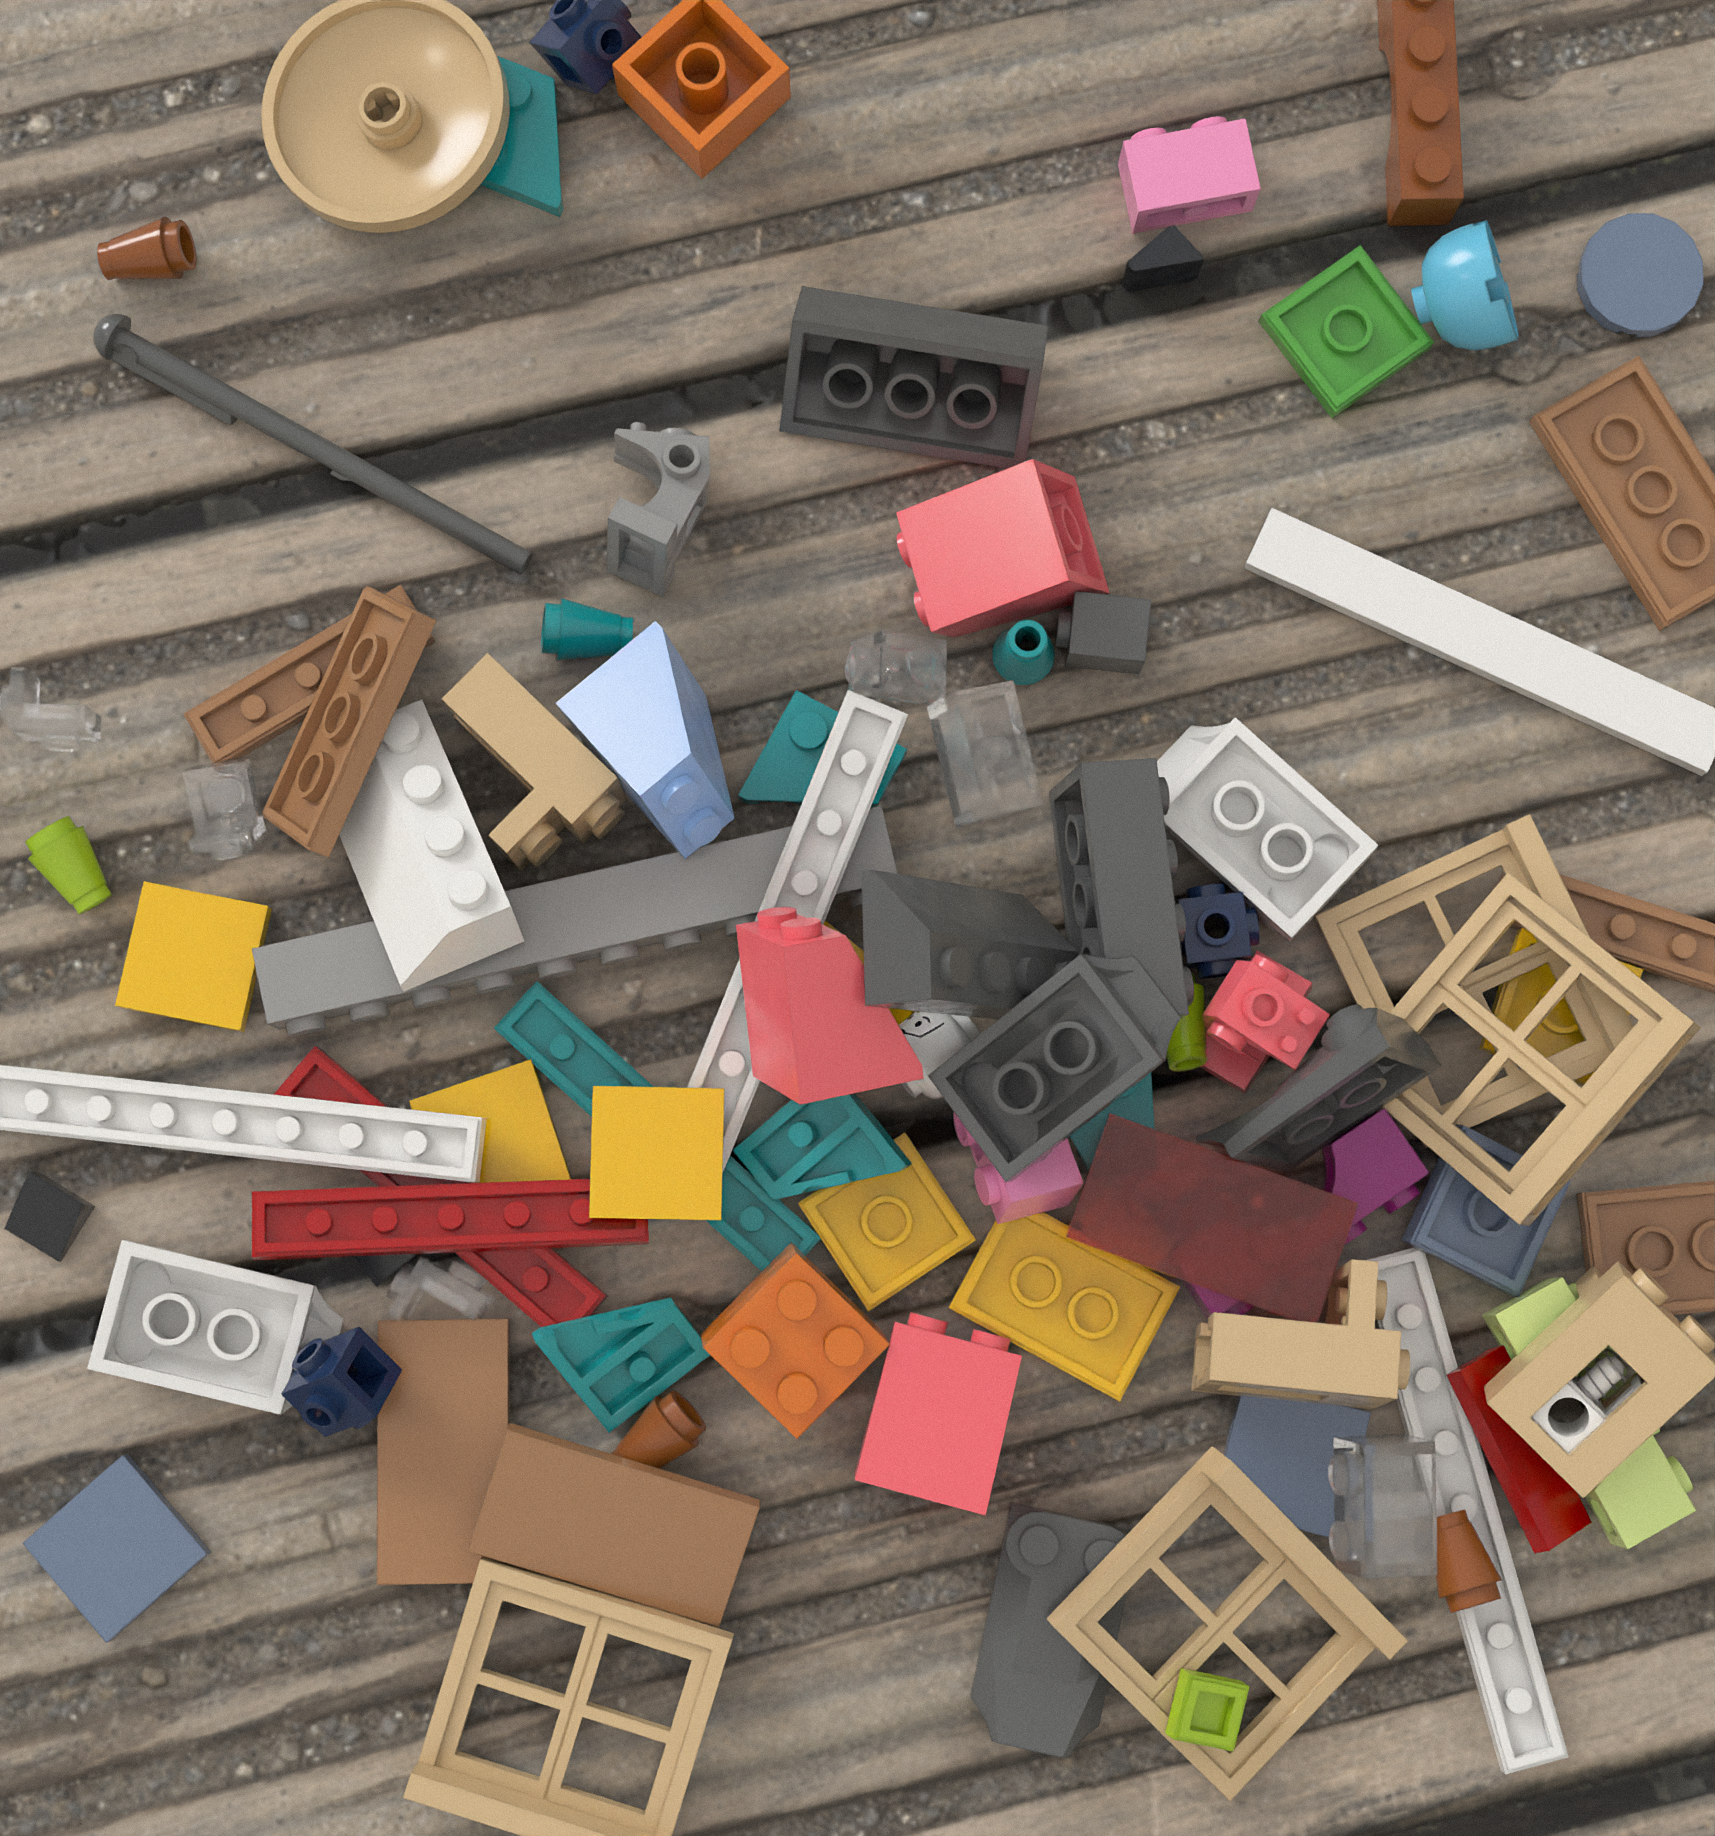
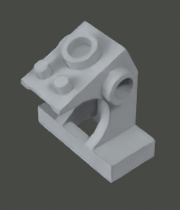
M635 422L631 424L630 429H616L614 433V462L649 479L658 492L649 503L638 506L621 497L618 498L608 517L607 571L663 597L674 577L675 562L708 501L710 480L709 436L695 435L693 432L682 428H667L661 432L646 431L644 423Z

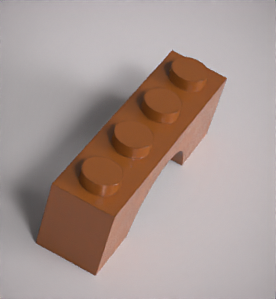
M1377 0L1379 50L1384 51L1386 54L1391 82V129L1385 165L1388 226L1449 225L1464 199L1454 0Z

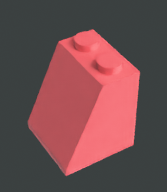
M1028 460L896 512L901 532L897 534L898 549L905 564L912 568L919 590L914 593L915 608L922 623L929 627L933 633L954 638L1071 605L1075 591L1110 594L1075 476L1037 460Z
M793 907L765 909L757 913L758 921L736 925L753 1077L800 1105L924 1079L922 1064L889 1008L865 1006L864 965L846 935L822 925L821 920L818 918H806L797 914L796 908Z
M910 1312L907 1325L895 1321L893 1323L889 1338L890 1345L887 1347L854 1472L855 1480L986 1515L1022 1356L1008 1352L1011 1339L973 1329L969 1342L945 1335L948 1322Z

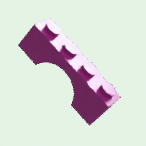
M1385 1108L1374 1112L1322 1148L1325 1164L1323 1192L1315 1209L1298 1226L1281 1234L1265 1235L1248 1231L1226 1217L1214 1219L1170 1249L1166 1255L1167 1260L1206 1318L1214 1312L1243 1315L1261 1302L1255 1291L1274 1278H1277L1282 1286L1288 1284L1314 1266L1308 1255L1327 1242H1330L1335 1250L1341 1248L1367 1230L1366 1225L1361 1219L1383 1206L1386 1212L1390 1214L1420 1194L1414 1183L1425 1177L1429 1172Z

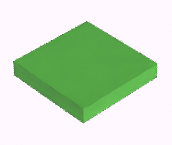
M1361 245L1261 314L1258 321L1331 418H1334L1429 351L1435 343Z

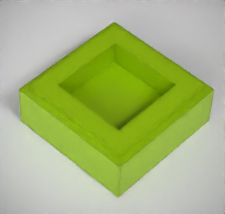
M1181 1668L1165 1733L1173 1740L1234 1752L1250 1686L1241 1680Z

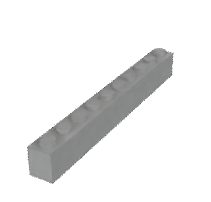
M882 806L870 808L832 904L850 900L852 909L863 908L862 871L877 870L897 874ZM793 826L701 846L686 859L679 852L505 891L524 942L404 992L374 921L252 948L267 1024L278 1030L287 1028L288 1037L309 1035L325 1030V1019L350 1014V1019L353 1023L370 1021L389 1015L388 1005L413 1000L414 1008L436 1006L451 1001L450 991L475 985L477 994L497 992L515 986L514 976L538 971L540 980L563 977L577 972L575 962L601 957V962L604 966L620 964L639 958L638 948L663 943L665 951L681 950L701 944L700 934L724 928L727 937H736V925L755 921Z

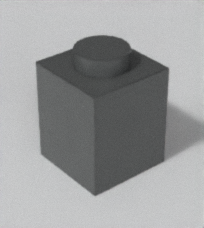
M1075 591L1070 610L1059 609L1055 647L1066 648L1064 667L1139 674L1146 659L1151 599Z

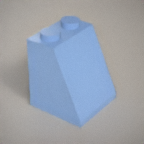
M655 621L556 702V704L588 749L618 777L627 796L683 858L686 859L699 847L713 841L721 829L734 819V813L706 695L663 628Z

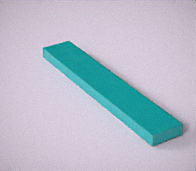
M538 981L533 984L494 1027L500 1035L528 1060L531 1059L532 1064L591 1117L593 1086L654 1087ZM729 1156L723 1171L722 1220L706 1221L761 1271L791 1242L806 1256L821 1240L819 1235L779 1199L772 1200L758 1181L735 1159Z

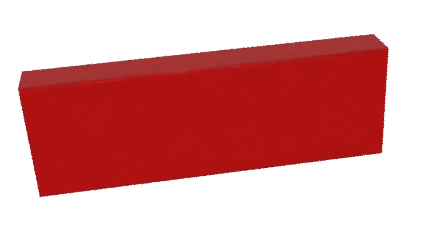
M1504 1345L1488 1349L1446 1376L1534 1554L1550 1551L1592 1523L1578 1493L1487 1404L1484 1386L1511 1362Z

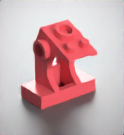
M1258 950L1250 961L1236 960L1202 1014L1206 1027L1205 1052L1207 1062L1200 1066V1068L1244 1094L1249 1090L1269 1056L1296 1071L1318 1033L1330 1017L1329 1013L1306 998L1312 989V982Z

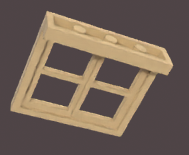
M1530 814L1505 825L1502 830L1315 915V920L1355 1004L1361 1005L1363 1009L1378 1008L1388 1013L1394 1008L1359 931L1423 902L1444 946H1446L1454 937V934L1436 896L1498 867H1501L1504 875L1508 872L1590 938ZM1534 935L1537 943L1471 972L1460 987L1491 1012L1482 994L1483 992L1546 963L1557 982L1570 967V964ZM1583 974L1565 994L1564 999L1584 1041L1547 1057L1550 1062L1573 1081L1596 1071L1634 1027L1626 1010ZM1444 1004L1443 1007L1438 1011V1013L1448 1009L1449 1007H1447ZM1493 1045L1495 1052H1497L1499 1049ZM1510 1059L1503 1067L1507 1076L1490 1083L1455 1124L1471 1128L1542 1096L1549 1091L1523 1069L1519 1070L1517 1064ZM1428 1076L1411 1087L1442 1114L1456 1100L1454 1099L1441 1105ZM1421 1141L1423 1147L1427 1148L1428 1146Z
M1508 872L1390 1012L1403 1018L1420 1034L1445 1004L1499 1050L1444 1114L1439 1112L1411 1087L1388 1102L1383 1108L1519 1225L1530 1226L1701 1027ZM1516 920L1567 961L1570 967L1518 1028L1513 1031L1461 988L1460 985ZM1583 974L1639 1021L1581 1087L1526 1042V1040ZM1511 1059L1566 1106L1509 1171L1459 1129L1455 1123Z
M1213 1446L1046 1618L1229 1801L1240 1792L1375 1648L1391 1660L1408 1642L1230 1459ZM1210 1505L1264 1559L1213 1613L1159 1559ZM1149 1568L1203 1621V1624L1153 1676L1098 1623ZM1283 1579L1336 1632L1286 1686L1233 1634V1631ZM1223 1642L1276 1694L1269 1704L1238 1735L1234 1752L1173 1740L1165 1733L1173 1702L1172 1695L1176 1690L1180 1669L1196 1671Z
M483 1556L477 1568L421 1754L410 1774L403 1798L520 1836H672L734 1633ZM503 1601L586 1627L565 1694L483 1668ZM608 1634L692 1660L671 1728L588 1701ZM478 1684L560 1710L540 1777L457 1751ZM583 1717L666 1743L646 1810L562 1784Z

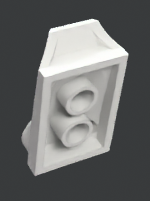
M1234 718L1230 723L1219 726L1201 727L1191 725L1157 761L1158 775L1166 779L1170 796L1169 810L1164 815L1165 828L1235 893L1243 892L1244 901L1250 907L1255 908L1257 917L1262 924L1275 932H1279L1289 942L1338 893L1378 847L1375 841L1237 718Z
M121 1240L87 1369L281 1415L292 1407L281 1393L295 1371L292 1367L294 1358L312 1340L321 1338L324 1341L339 1335L343 1325V1318L329 1307L315 1285L173 1252L163 1248Z

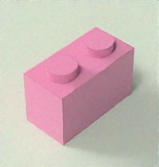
M1209 117L1194 123L1190 129L1167 133L1164 128H1150L1137 132L1130 140L1123 141L1118 168L1132 234L1253 211L1261 187L1246 119L1227 122L1225 117Z

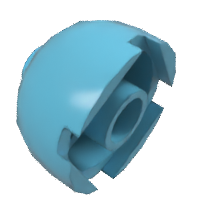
M1487 220L1462 226L1443 235L1428 249L1422 262V285L1411 288L1420 324L1433 322L1441 339L1456 348L1474 351L1495 348L1518 340L1517 337H1519L1507 282H1504L1499 265L1501 259Z

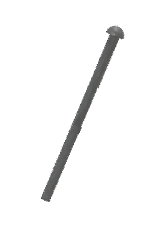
M112 314L101 319L96 325L93 334L94 345L99 354L106 360L111 359L229 425L234 424L237 419L245 422L295 451L331 468L332 472L330 474L343 481H351L520 575L527 568L532 558V552L131 332L130 317L122 314Z

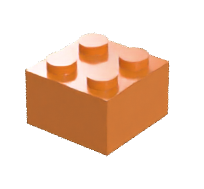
M682 0L612 64L617 94L701 179L791 98L789 67L722 0Z
M792 1242L700 1334L703 1348L796 1439L890 1345L883 1331Z

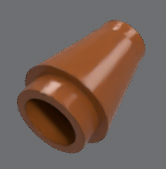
M162 217L110 239V241L99 243L97 247L99 266L107 280L118 278L181 279L185 271L194 270L196 267L197 258L194 240L187 224L183 220L171 222L169 218Z
M672 1390L664 1398L660 1396L654 1397L611 1454L660 1469L699 1445L698 1437L706 1431V1425L693 1405L680 1393Z
M1466 1510L1452 1512L1427 1520L1431 1531L1430 1538L1439 1599L1446 1598L1450 1613L1501 1599L1496 1582L1502 1581V1578L1473 1524L1469 1522Z

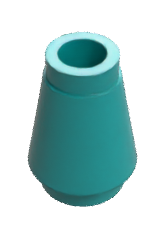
M561 598L560 604L545 603L541 653L556 655V661L613 656L632 641L633 617H623L620 614Z
M1023 620L1006 628L999 634L992 649V660L997 672L1005 680L1017 685H1030L1042 680L1050 672L1055 658L1051 639L1046 634L1044 628L1033 620ZM1029 640L1036 646L1032 651H1023L1016 643Z

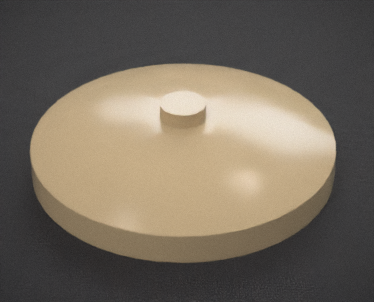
M339 0L307 20L290 37L276 58L263 94L261 109L263 138L275 170L290 191L310 211L324 220L351 230L372 233L402 231L424 225L447 214L467 199L483 182L496 162L505 140L510 112L509 91L503 67L483 31L467 14L448 1Z

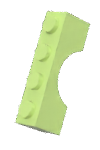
M1563 1277L1546 1278L1521 1292L1519 1297H1512L1482 1314L1498 1345H1504L1511 1361L1579 1298L1575 1283L1567 1285ZM1608 1345L1586 1367L1593 1368L1596 1365V1358L1602 1359L1607 1357L1605 1354L1606 1349L1615 1351ZM1607 1351L1609 1357L1615 1356L1611 1352ZM1586 1367L1583 1368L1575 1376V1378L1577 1376L1583 1377L1586 1374ZM1626 1368L1624 1369L1623 1376L1627 1374ZM1621 1379L1614 1385L1616 1389L1612 1387L1604 1394L1606 1398L1603 1396L1600 1398L1601 1404L1624 1384ZM1658 1429L1653 1435L1659 1433L1660 1429ZM1653 1435L1585 1496L1610 1543L1625 1549H1630L1696 1511L1687 1493L1693 1490V1486L1686 1471L1674 1456L1665 1457Z

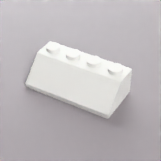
M421 699L397 709L339 835L399 984L404 992L522 943L524 938L423 700Z

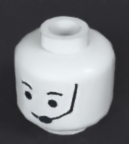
M916 1011L899 1024V1027L922 1064L924 1079L901 1083V1085L914 1098L923 1093L931 1099H939L943 1096L928 1075L976 1038L980 1032L967 1016Z

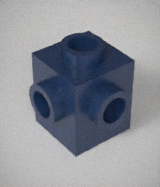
M557 0L550 9L549 20L529 43L566 86L597 95L609 80L614 79L612 64L642 37L629 22L632 14L621 0Z
M1209 884L1186 889L1187 899H1179L1176 902L1181 904L1186 921L1185 938L1180 942L1183 967H1188L1189 970H1197L1198 979L1227 976L1236 960L1246 961L1252 956L1251 946L1259 945V924L1256 910L1254 907L1245 908L1243 892L1226 894L1224 884ZM1219 917L1223 920L1225 933L1223 938L1214 939L1207 935L1204 930L1206 918Z
M356 1327L324 1341L321 1338L314 1339L305 1345L292 1362V1367L295 1371L281 1395L300 1412L301 1417L308 1425L317 1429L324 1437L351 1427L355 1429L362 1428L376 1418L402 1369L360 1327Z

